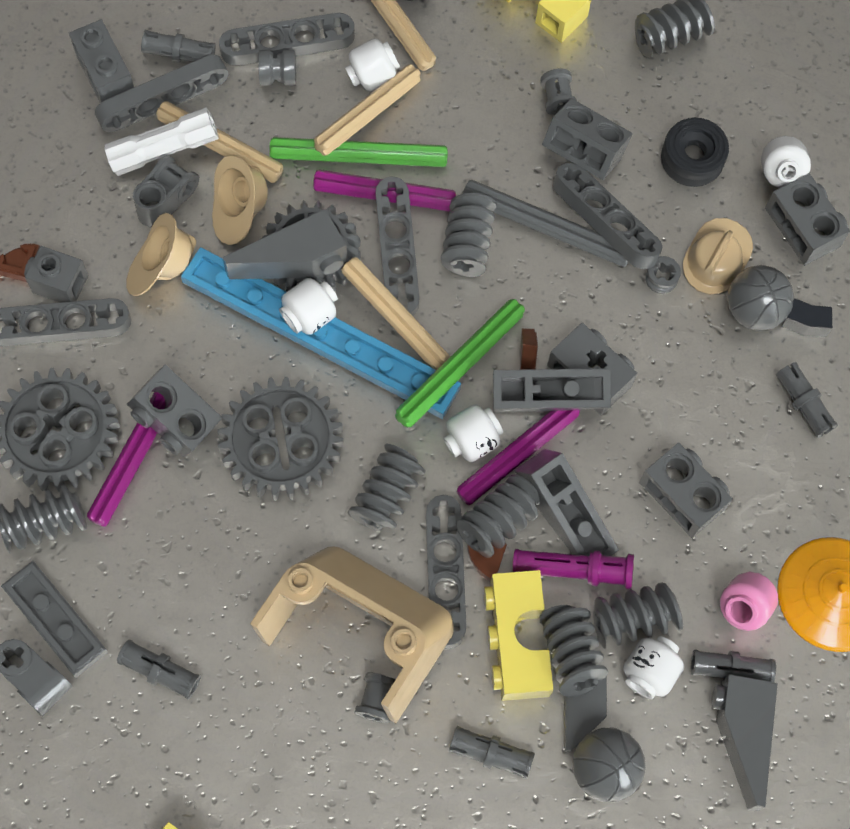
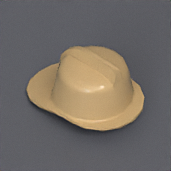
M234 155L224 157L219 162L214 175L213 228L219 240L227 245L238 244L247 236L253 218L265 206L268 198L267 183L260 169L249 167L241 157Z
M164 213L154 222L146 241L129 268L126 279V288L129 294L133 296L142 295L153 286L156 280L175 278L181 275L189 264L196 246V239L177 228L173 215Z
M717 218L706 222L697 232L683 260V272L688 283L697 291L709 295L721 294L727 291L735 276L744 270L752 254V237L747 229L737 221L727 218Z

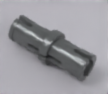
M149 30L144 31L141 42L142 53L172 58L173 62L178 63L181 60L194 62L203 57L215 55L216 49L215 43L185 38L184 34L177 33L176 36Z
M797 362L791 363V368L787 365L776 374V377L781 381L794 401L792 406L795 411L800 410L815 433L816 438H820L823 436V433L826 435L834 430L838 424L821 401L820 397L822 394L817 388L813 389Z
M130 639L125 642L117 657L118 664L146 676L148 683L154 686L159 683L185 696L186 699L192 697L201 679V675L194 674L171 662L170 656L164 653L157 655L135 644Z
M693 650L691 675L726 678L730 674L774 682L776 661L774 659L740 656V653L736 651H729L727 655Z
M459 726L456 727L449 748V752L482 762L485 768L491 769L493 766L526 779L535 755L534 752L501 742V737L493 735L492 738Z

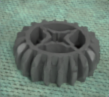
M303 200L300 205L301 209L295 210L289 204L286 208V216L276 212L274 216L275 223H267V235H264L262 238L323 210L322 203L318 200L314 208H308V204ZM332 204L326 211L347 246V262L355 257L360 260L361 252L359 247L361 246V240L358 235H355L356 226L354 223H348V216L345 212L336 215V208ZM343 266L332 274L325 275L323 273L312 278L319 284L323 281L327 282L334 292L336 291L335 282L344 286L348 282V279L341 271ZM306 278L274 279V283L277 286L286 283V291L288 292Z

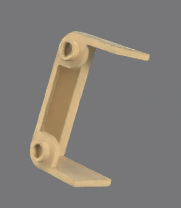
M334 546L324 548L286 570L250 624L262 642L270 646L297 605L313 602L319 597L323 589L327 588L390 625L391 628L384 638V650L389 660L403 669L382 700L381 705L389 720L396 724L452 637L454 625L451 615L441 605L344 549Z

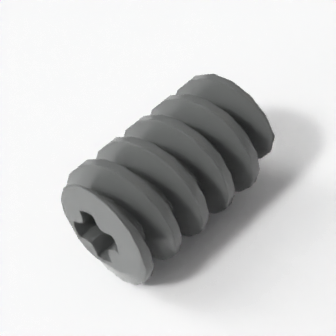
M677 0L674 4H665L661 9L654 8L649 13L643 12L635 20L637 44L640 52L646 58L652 57V46L656 53L662 54L665 52V43L670 49H675L678 40L681 44L686 45L690 42V35L693 39L699 40L702 38L703 31L706 35L710 36L715 30L714 18L705 0Z
M463 193L451 200L449 206L450 213L447 218L448 225L445 230L446 238L443 242L444 251L441 254V263L449 271L466 277H477L485 273L486 266L482 263L488 260L489 256L485 250L491 244L487 237L491 236L493 232L492 226L489 224H492L495 219L492 211L497 207L496 200L492 197L480 193Z
M388 443L384 445L386 452L380 453L377 458L380 466H373L370 471L372 479L365 480L362 485L366 493H358L355 498L358 506H353L348 511L350 516L356 521L376 531H381L383 527L396 528L397 524L389 517L390 514L403 515L404 510L397 504V501L409 502L411 500V496L404 490L405 486L416 489L419 484L411 477L412 473L424 475L426 472L414 456L402 448Z
M517 474L509 476L505 483L497 486L495 492L489 493L484 498V501L478 502L473 507V510L467 511L462 516V520H456L458 533L473 550L485 558H491L494 555L493 546L498 549L503 548L506 544L505 538L513 539L517 535L516 529L524 530L527 527V520L534 521L538 517V510L535 505L540 504V496L537 489L522 476Z
M65 484L60 485L59 498H56L49 489H46L45 500L42 503L39 502L34 494H30L29 507L25 508L17 498L14 499L13 512L9 513L3 503L0 504V532L9 553L11 552L12 542L18 549H25L27 546V536L35 545L41 544L43 531L50 540L57 538L58 527L61 528L65 535H71L73 532V522L81 530H87V523L79 496L76 491L71 493Z
M663 582L655 586V591L649 586H644L640 589L639 595L631 589L625 593L624 599L620 594L614 593L610 596L609 604L603 597L596 598L594 602V625L599 642L604 649H606L607 636L610 635L618 646L622 643L623 632H626L631 641L635 642L637 641V629L639 628L643 630L647 638H652L653 625L656 624L663 635L668 633L669 621L673 622L678 631L683 629V619L677 599L668 585Z
M558 605L543 611L540 615V623L544 626L543 634L548 640L547 649L552 654L551 663L556 669L555 677L560 683L559 691L563 696L574 697L593 690L599 681L608 675V669L603 665H599L603 661L604 656L600 651H595L599 647V639L591 636L595 632V626L591 622H587L591 617L590 611L587 608H576L570 605Z

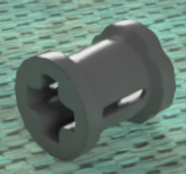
M553 69L544 73L540 78L541 86L546 90L548 100L545 105L546 112L550 115H555L571 98L577 101L572 96L570 88L572 75L567 69Z
M367 672L364 678L367 685L361 705L356 706L354 713L372 721L389 723L390 720L381 702L396 679L378 673Z

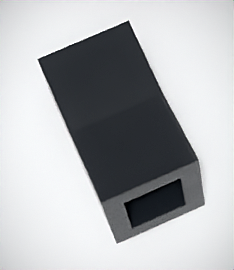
M794 298L792 311L783 322L782 327L804 336L827 337L833 328L832 307L815 306Z

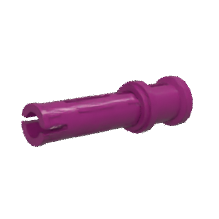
M514 550L513 572L540 570L541 576L588 580V584L598 587L600 583L624 585L625 589H632L634 554L628 553L626 557L605 556L601 554V551L590 552V556Z

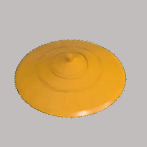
M836 537L811 540L794 550L781 568L777 586L779 605L788 624L805 641L824 650L848 652L850 651V540Z

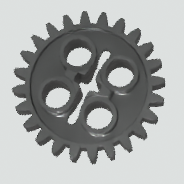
M50 368L48 378L45 379L41 377L38 371H35L34 383L31 384L23 378L19 379L22 390L17 392L9 388L7 392L12 400L10 402L0 401V408L4 412V415H0V455H3L0 458V462L3 467H11L10 474L14 479H18L23 475V482L27 487L33 485L38 479V486L42 491H45L50 482H53L58 492H60V485H63L64 481L67 480L70 481L74 488H77L78 476L83 475L89 481L93 480L90 469L95 467L99 470H104L105 467L100 458L102 456L113 458L114 453L108 444L119 443L117 434L112 432V430L120 428L118 419L112 417L118 412L114 404H108L111 400L108 391L100 392L101 387L97 380L88 384L86 374L83 372L74 380L70 368H66L62 377H58L54 368ZM56 398L63 399L62 404L58 408L47 409V405L51 400ZM76 404L80 405V407L73 409ZM80 422H92L91 427L87 431H75L76 426ZM54 426L58 429L62 428L59 432L55 430L50 431V429ZM26 427H37L32 436L27 438L20 437L21 432ZM57 449L66 450L65 455L60 460H48L53 451ZM38 450L37 454H31L32 451Z
M270 377L268 379V388L262 389L257 382H254L255 393L250 395L246 391L241 390L242 403L229 402L233 415L222 414V422L227 427L218 429V435L220 439L226 441L218 444V448L221 454H228L222 459L225 468L234 467L230 473L234 481L244 477L242 486L245 491L254 484L257 485V495L260 498L267 489L272 491L274 501H277L280 492L285 490L289 499L293 500L294 489L300 488L305 495H308V483L312 481L315 485L321 487L323 484L320 473L332 476L333 467L329 461L340 462L341 460L340 453L335 450L344 446L343 438L336 436L343 432L342 423L334 422L339 417L337 408L327 410L330 405V398L328 396L317 400L319 394L318 387L314 386L308 392H305L304 380H300L295 388L290 387L288 377L283 379L281 386H276L273 378ZM275 407H278L281 413L290 464L287 470L282 468L272 412ZM295 411H300L307 415L303 421L293 423L287 419ZM257 418H264L268 421V424L262 429H253L249 426ZM300 447H308L313 450V454L306 459H299L293 455L294 451ZM264 453L275 457L274 461L266 466L258 465L255 462L256 458Z

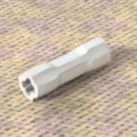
M206 107L181 116L175 122L136 136L129 135L105 144L104 148L113 172L119 176L141 168L146 163L186 148H196L218 140L219 135L213 117Z

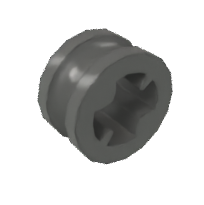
M660 256L656 265L649 268L646 272L645 281L647 286L656 293L665 294L671 292L676 287L681 276V268L674 259ZM658 269L662 273H670L668 281L664 277H656Z

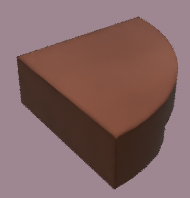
M37 244L20 245V248L14 249L5 255H0V276L27 282L24 274L26 264L32 256H36L40 246Z
M522 328L520 370H536L537 332H535V329Z
M467 544L472 564L484 579L491 581L492 574H496L499 571L507 544L501 549L493 546L494 555L491 558H485Z

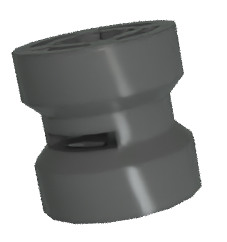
M259 50L260 86H271L275 80L282 82L285 86H296L295 50H283L282 53H277V56H274L271 50Z

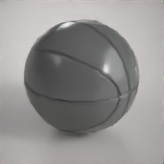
M766 265L748 267L737 274L730 284L727 295L729 310H731V314L736 321L748 329L757 331L773 329L784 322L792 311L794 302L792 285H790L791 283L787 277L774 267Z
M613 727L600 728L588 733L576 746L573 755V773L578 785L588 796L599 801L618 802L634 794L643 781L646 767L641 746L629 733Z

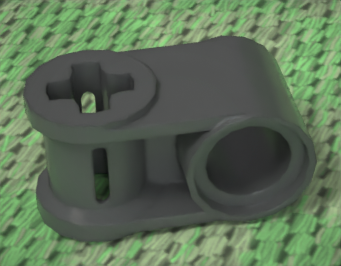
M170 155L162 157L154 169L134 189L133 199L139 221L143 225L152 227L160 215L164 213L172 215L194 193L199 183V175L192 171L187 172L175 164V159ZM149 202H158L156 205L146 206Z
M11 639L0 644V672L18 689L17 692L42 716L73 687L48 661L45 662L25 642ZM14 654L19 658L21 657L24 662L19 668L12 665L9 661V658Z

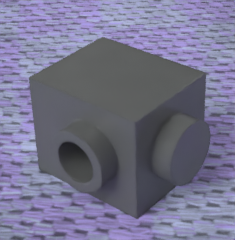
M40 246L36 256H32L28 260L24 273L32 293L59 303L77 301L89 276L81 259L44 246Z

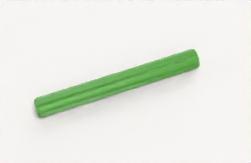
M273 137L269 147L271 158L289 160L444 167L447 164L448 150L445 145L345 141L329 155L323 156L314 148V139Z
M516 299L508 300L397 408L396 420L402 423L404 427H412L523 317L525 312L524 306L519 304Z

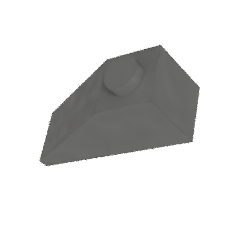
M326 209L222 258L225 272L229 279L314 278L323 273L328 275L339 270L347 262V246Z
M611 369L493 370V413L611 408Z
M543 449L514 470L517 475L524 477L537 489L540 496V504L535 506L573 555L590 556V552L601 551L602 555L612 556L619 551L563 453Z
M729 674L721 681L720 685L716 684L714 687L712 709L718 710L716 722L747 809L758 811L766 806L778 683Z

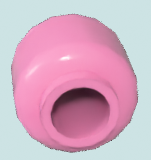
M755 572L741 573L727 585L720 597V609L723 617L730 625L746 631L759 629L766 624L778 605V593L774 584L767 577Z

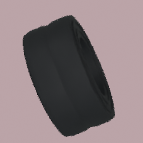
M698 117L683 119L677 122L666 135L661 151L663 168L668 176L679 184L689 187L707 185L714 181L723 170L729 154L728 139L724 131L710 120ZM692 145L698 146L703 150L704 157L693 159L686 154L685 148Z

